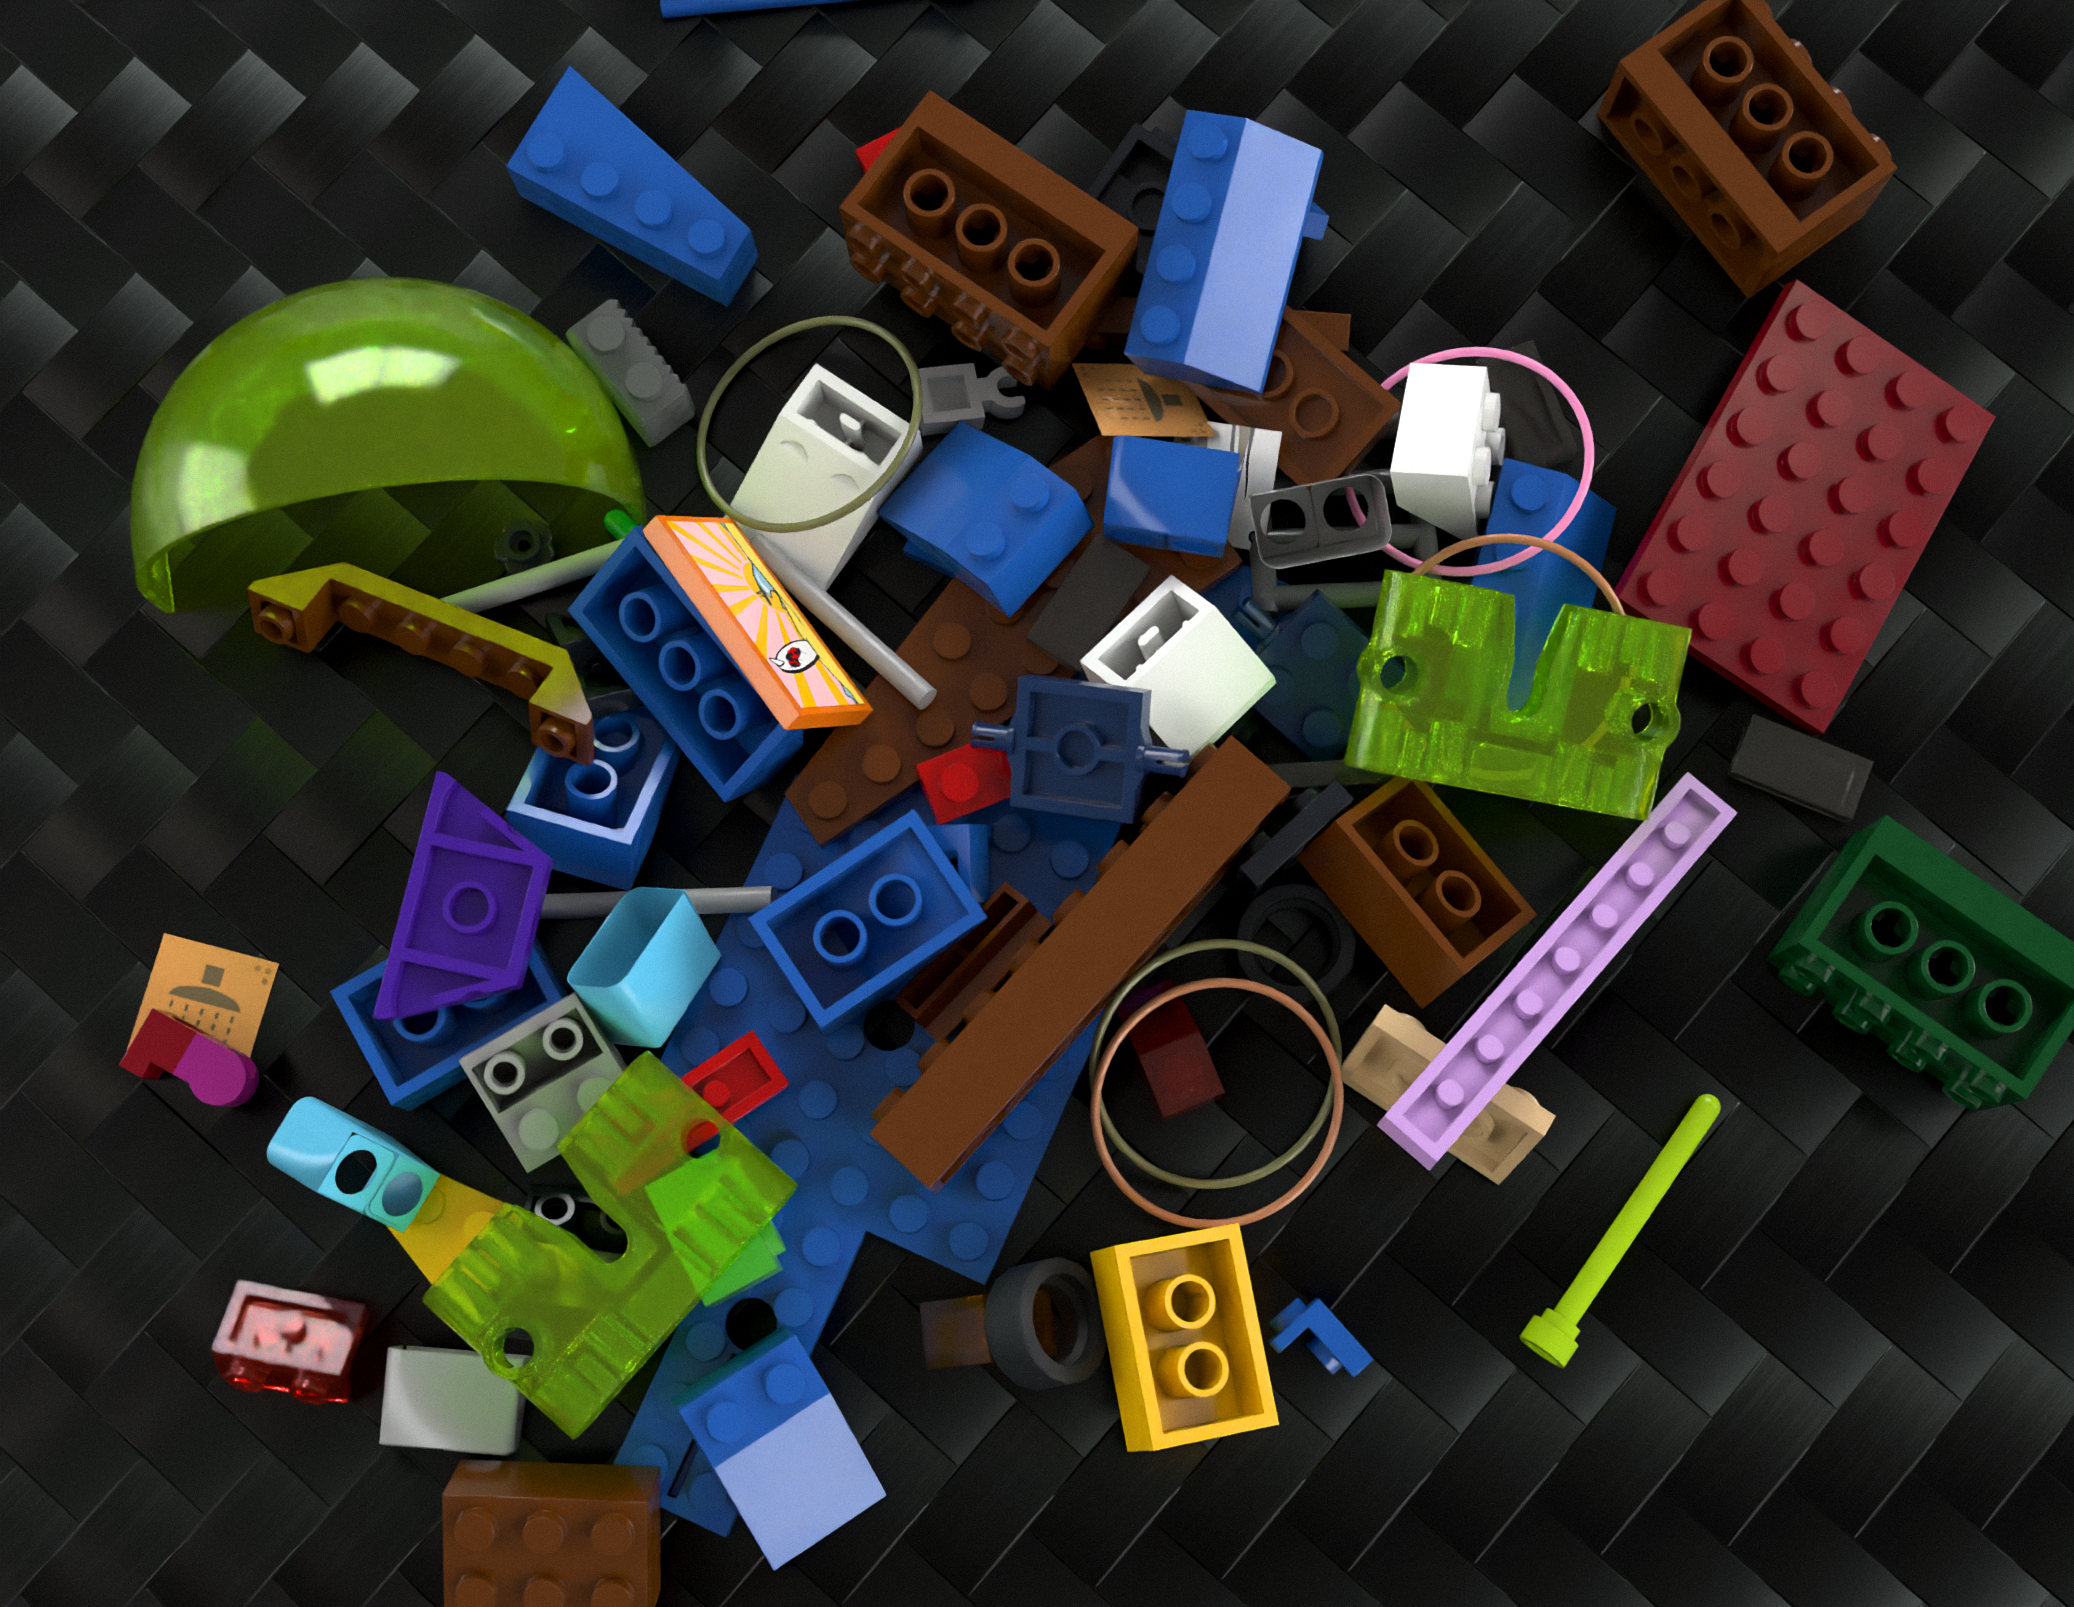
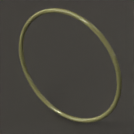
M825 316L803 320L777 330L760 340L740 356L720 379L710 395L699 424L696 444L697 466L704 488L711 500L722 512L740 524L756 530L775 533L800 532L818 528L839 520L864 505L895 475L908 455L917 435L923 408V391L919 371L912 355L906 346L887 329L873 322L849 316ZM846 325L868 330L889 342L898 351L909 370L913 387V410L908 432L900 450L886 471L872 486L838 510L815 519L797 523L759 521L741 514L725 502L717 492L709 476L705 452L706 436L712 413L719 398L744 365L778 340L793 333L819 326Z
M1208 939L1183 944L1165 951L1139 967L1125 980L1107 1004L1098 1022L1090 1051L1089 1080L1091 1093L1096 1070L1099 1065L1102 1041L1107 1026L1122 999L1136 983L1152 970L1171 959L1187 953L1216 948L1244 950L1267 957L1291 971L1304 983L1318 1002L1325 1016L1332 1047L1341 1070L1342 1047L1339 1028L1333 1010L1317 983L1299 965L1283 954L1263 945L1236 939ZM1332 1074L1324 1102L1315 1120L1299 1141L1273 1162L1252 1172L1231 1178L1195 1179L1183 1177L1162 1170L1144 1160L1130 1148L1113 1126L1107 1114L1102 1094L1100 1100V1120L1104 1130L1115 1146L1131 1162L1150 1175L1166 1182L1189 1188H1230L1248 1184L1277 1171L1305 1149L1324 1124L1333 1106L1334 1087Z

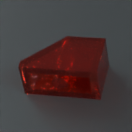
M1167 980L1123 998L1115 1010L1120 1024L1122 1025L1149 1000L1176 987L1173 980ZM1181 995L1152 1010L1126 1035L1161 1123L1217 1101L1224 1095L1225 1091L1200 1031Z

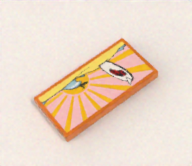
M656 515L642 530L646 539L784 730L860 725L873 711L867 700L732 518Z

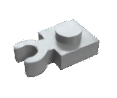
M974 363L918 369L923 391V408L920 420L922 436L950 433L960 421L978 430L983 429L986 412H990L995 417L1001 419H1014L1023 414L1026 403L1024 396L1006 397L999 392L1001 388L1016 387L1018 382L1003 366L994 369L986 378H977Z

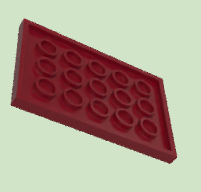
M1796 279L1784 286L1615 587L1614 593L1618 597L1624 612L1810 735L1824 734L1996 416Z

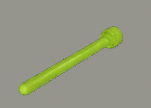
M1703 1094L1696 1099L1555 1309L1546 1308L1541 1317L1534 1315L1519 1336L1525 1345L1547 1361L1560 1368H1564L1578 1348V1344L1574 1341L1580 1333V1330L1576 1327L1577 1323L1719 1115L1721 1105L1715 1096Z

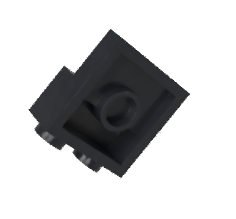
M1135 122L1086 193L1139 228L1136 277L1143 281L1179 141L1159 127H1154L1152 132Z

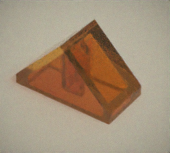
M1038 1289L1033 1300L1032 1313L1035 1334L1047 1355H1057L1051 1297L1044 1289ZM989 1294L919 1303L926 1369L996 1362L989 1349L984 1326L986 1301Z

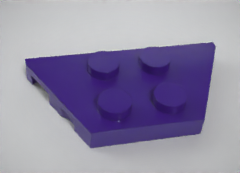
M437 771L372 1017L379 1021L389 1023L522 989L554 860L444 772Z

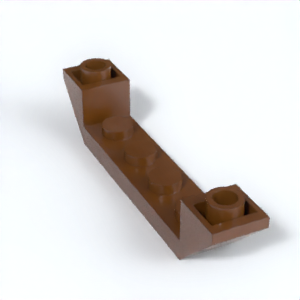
M346 562L255 580L247 588L255 632L262 634L273 643L286 644L310 654L335 622L339 621L356 632L374 635L400 646L411 654L423 655L451 666L468 677H478L511 690L515 695L529 700L532 744L541 747L552 756L566 757L585 766H589L595 758L593 716L568 651Z

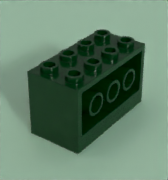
M1884 815L1850 837L1767 958V961L1780 969L1777 976L1788 987L1804 996L1810 997L1815 993L1835 1007L1832 1015L1840 1023L1860 1034H1866L1870 1031L1890 1045L1887 1053L1896 1062L1918 1073L1925 1069L1945 1083L1942 1091L1946 1096L1962 1107L1972 1111H1977L1978 1108L1988 1110L2027 1100L2074 1029V942L1888 815Z

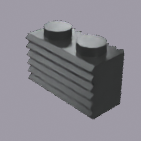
M608 299L569 328L565 334L576 357L649 448L656 446L695 416L696 408L686 384L681 383L679 376L674 374L671 365H667L664 357L658 354L656 347L651 346L648 337H644L641 328L636 327L633 318H629L626 310L621 308L618 300Z

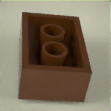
M1412 765L1337 818L1296 857L1421 1009L1425 1008L1537 916V913Z
M460 1460L442 1494L444 1607H655L661 1590V1467Z

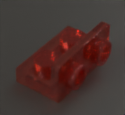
M238 1280L211 1349L220 1376L234 1388L247 1392H260L263 1388H270L289 1392L295 1399L313 1405H323L328 1400L347 1403L352 1391L348 1373L368 1319L366 1305Z

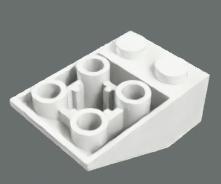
M815 363L779 413L730 506L745 516L769 523H797L815 519L838 510L864 493L886 471L900 450L910 424ZM918 429L908 455L891 480L868 502L839 520L811 530L790 533L765 532L747 527L737 521L735 522L748 540L757 534H762L820 587L827 591L879 518L876 511L906 480L923 456L924 451L920 430Z

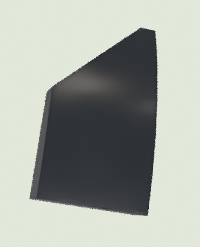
M558 613L545 614L546 630L550 642L568 651L593 719L644 706L641 699L584 630L566 626L565 615Z

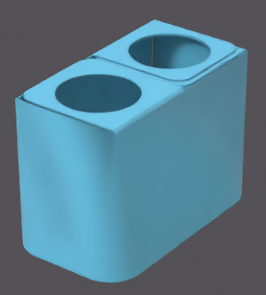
M638 887L627 892L619 900L569 971L567 981L611 1043L660 1048L722 955L711 939L685 890Z
M304 1097L291 1107L267 1148L268 1161L279 1170L313 1191L402 1233L412 1223L440 1176L438 1172L392 1136L315 1097ZM352 1132L358 1134V1135H353V1136L350 1137V1135L352 1134ZM353 1151H370L376 1159L377 1167L364 1189L355 1194L342 1193L337 1188L335 1182V1174L340 1162Z

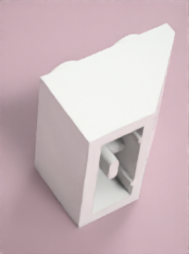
M1410 363L1390 469L1397 506L1461 540L1480 536L1482 519H1488L1490 515L1491 502L1496 488V483L1489 481L1491 466H1501L1504 457L1505 429L1498 428L1500 394L1490 393L1487 367Z
M1170 575L1080 660L1089 682L1152 690L1149 719L1152 745L1180 750L1188 749L1190 760L1183 762L1188 764L1209 742L1213 744L1276 684L1274 675L1219 610L1173 575Z

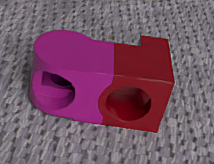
M152 1008L119 1066L141 1078L158 1080L163 1071L166 1070L188 1082L193 1094L200 1101L213 1106H239L250 1100L256 1093L259 1084V1071L254 1061L246 1054L177 1015Z

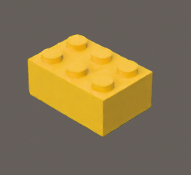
M1239 1223L1126 1243L1090 1252L1128 1452L1155 1451L1279 1425Z

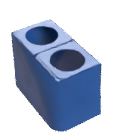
M1115 436L1112 445L1103 521V540L1223 558L1244 459L1242 468L1238 471L1240 453L1135 436Z

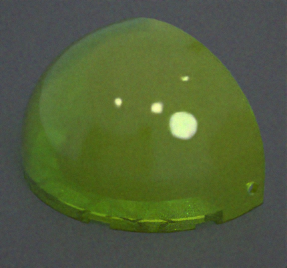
M365 277L322 284L277 299L235 323L218 335L192 359L174 381L156 410L141 445L132 482L130 538L135 581L138 590L146 599L167 614L175 612L168 551L182 542L222 524L273 508L341 493L440 481H536L580 487L609 496L628 510L636 525H642L644 528L648 525V518L635 451L619 414L602 384L592 371L556 334L531 316L506 302L473 289L441 281L410 277Z

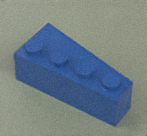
M569 65L506 165L519 195L728 307L759 257L751 229Z

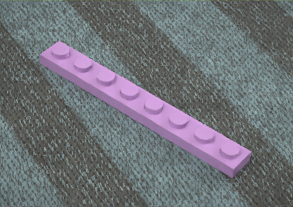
M1687 772L1390 1108L1377 1126L1430 1171L1735 817L1737 812Z

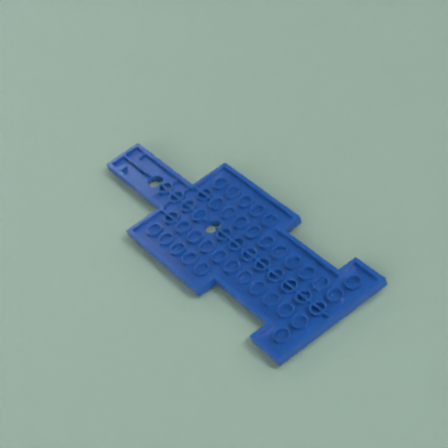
M907 540L903 549L904 557L952 578L955 577V575L914 543ZM1242 564L1241 569L1206 591L1201 597L1219 610L1253 651L1258 639L1236 619L1231 617V614L1238 605L1242 608V601L1246 597L1250 596L1253 600L1250 567ZM1277 579V585H1290ZM1278 611L1279 616L1274 620L1277 621L1280 617L1287 615L1288 611ZM1086 674L1076 679L1089 682ZM921 784L823 850L787 797H785L743 887L775 886L777 896L780 898L913 809H915L925 826L937 825ZM1009 797L942 825L992 824L993 837H988L990 897L1006 881L1025 896L1048 921L1054 924L1055 921L1052 919V915L1075 889L1079 888L1086 895L1097 883L1096 877L1100 872L1096 867L1113 848L1124 823L1010 806ZM956 860V861L954 862V864H953V867L955 868V870L957 871V873H958V860ZM757 912L730 913L715 944L722 956L680 1018L642 1100L644 1103L751 1030L755 1032L790 1083L788 1088L694 1152L703 1156L717 1149L724 1153L727 1161L737 1156L739 1157L756 1189V1192L747 1196L756 1217L759 1220L769 1215L785 1244L786 1251L777 1255L784 1270L714 1308L705 1307L695 1288L613 1465L661 1467V1507L723 1537L729 1536L739 1513L696 1442H694L671 1493H669L694 1440L669 1399L729 1361L733 1353L738 1355L744 1351L731 1341L727 1333L726 1321L732 1307L739 1301L747 1298H758L765 1301L774 1310L775 1317L777 1318V1329L784 1326L794 1333L810 1358L867 1232L986 1285L1087 1061L1093 1037L1104 1010L940 1192L935 1195L869 1133L877 1125L875 1120L870 1117L873 1111L896 1087H899L906 1093L922 1076L921 1070L916 1067L917 1063L936 1042L915 1023L913 1036L905 1046L893 1051H884L874 1047L868 1041L864 1031L866 1016L873 1007L826 1037L748 920L749 917ZM1053 928L1051 932L1040 942L1041 944L1052 933V931L1054 930ZM914 976L910 978L908 981H906L904 984H902L895 991H893L891 994H889L879 1003L885 1001H894V997L914 978ZM1008 976L994 992L997 993L1011 977ZM963 1023L948 1041L952 1043L966 1025Z

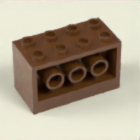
M1706 0L1619 61L1597 113L1599 118L1748 299L1860 220L1898 168L1893 163L1891 153L1885 142L1877 135L1868 133L1852 114L1851 105L1843 92L1834 86H1829L1815 70L1806 48L1799 41L1790 39L1774 21L1772 11L1765 0Z
M931 90L927 92L839 207L848 254L851 258L849 261L860 275L875 284H879L883 279L901 292V299L913 311L926 318H930L932 314H935L952 326L951 332L965 346L977 352H981L983 348L987 349L1003 360V368L1017 381L1027 386H1032L1036 382L1049 392H1051L1136 277L1139 233L1137 226Z

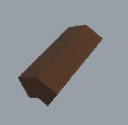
M1006 881L981 906L988 919L919 971L893 999L935 1042L941 1037L948 1040L966 1021L962 1014L985 988L989 987L993 991L996 990L1008 977L1010 972L1007 968L1008 963L1032 937L1040 943L1052 930L1053 924L1025 896Z

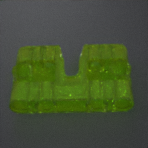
M1385 569L1370 644L1361 652L1357 662V676L1361 686L1344 763L1384 774L1625 818L1649 820L1665 748L1676 739L1680 730L1681 716L1675 704L1693 629L1564 603L1536 662L1528 700L1522 708L1510 711L1507 705V693L1515 661L1514 595L1502 593L1495 589ZM1400 655L1406 665L1405 675L1398 685L1384 688L1380 679L1383 664L1389 658ZM1648 703L1651 709L1650 723L1642 732L1634 734L1631 726L1633 714L1641 705Z
M645 1051L625 1069L556 1146L593 1202L625 1231L628 1245L624 1255L616 1262L607 1263L571 1232L518 1204L512 1205L506 1202L439 1276L422 1299V1302L483 1357L484 1363L492 1373L500 1378L507 1379L572 1440L580 1436L601 1414L779 1212L799 1186L796 1181L650 1051ZM712 1122L719 1130V1146L710 1157L695 1159L687 1149V1135L691 1128L698 1123ZM516 1328H522L527 1331L534 1343L533 1356L523 1367H516L509 1363L503 1350L504 1340Z

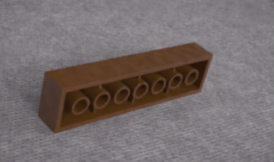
M1232 735L1219 749L1209 742L1189 764L1188 776L1182 783L1184 787L1174 797L1166 790L1153 802L1140 819L1144 823L1139 830L1141 835L1131 846L1121 839L1105 855L1096 867L1100 873L1096 877L1098 882L1085 895L1077 888L1063 901L1052 915V919L1055 921L1052 926L1054 929L1042 944L1032 937L1008 963L1007 968L1010 970L1008 976L1011 978L997 993L989 987L985 988L962 1014V1017L966 1020L964 1022L966 1027L953 1042L950 1043L946 1038L941 1037L920 1059L916 1067L921 1070L922 1076L906 1093L899 1087H896L871 1114L870 1117L875 1120L877 1125L869 1134L935 1195L940 1192L1104 1010L1125 980L1150 959L1240 859L1239 852L1262 830L1268 828L1282 812L1292 787Z

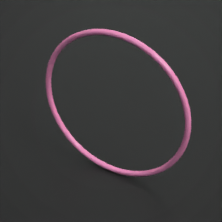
M1456 348L1434 353L1412 362L1433 364L1453 358L1474 356L1508 360L1537 372L1551 382L1567 399L1575 412L1583 435L1585 449L1582 479L1572 504L1556 526L1542 538L1553 542L1567 528L1579 511L1587 495L1594 467L1593 434L1583 406L1574 392L1560 377L1541 363L1524 355L1497 348ZM1410 364L1387 378L1381 386L1388 391L1392 386L1408 376ZM1344 487L1351 512L1361 527L1366 518L1360 509L1354 488ZM1389 543L1381 549L1395 560L1415 569L1424 562L1408 556ZM1530 546L1520 553L1501 561L1471 567L1435 565L1427 572L1454 577L1489 574L1520 564L1543 549Z

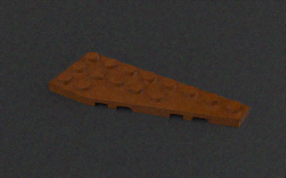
M1100 433L1048 468L1076 489L1095 526L1011 618H1008L955 576L895 652L937 690L934 700L926 708L920 710L878 673L862 694L873 711L860 725L837 726L784 793L820 848L822 850L920 785L914 765L970 743V738L979 736L970 734L975 721L1004 726L1009 725L1016 711L1019 676L1034 674L1076 680L1085 674L1080 660L1170 575H1173L1201 596L1241 569L1243 560L1228 540L1223 558L1103 540V521L1112 445L1115 436H1102ZM1135 436L1147 439H1154L1153 436Z

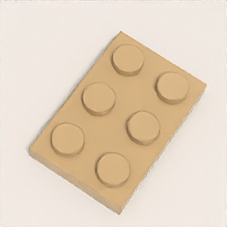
M1385 1004L1343 1062L1341 1067L1342 1082L1388 1112L1447 1044L1427 1032L1423 1024L1416 1018L1405 1013H1398ZM1505 1083L1447 1151L1499 1185L1545 1136L1556 1116L1541 1107L1536 1098L1529 1092L1521 1088L1511 1087Z

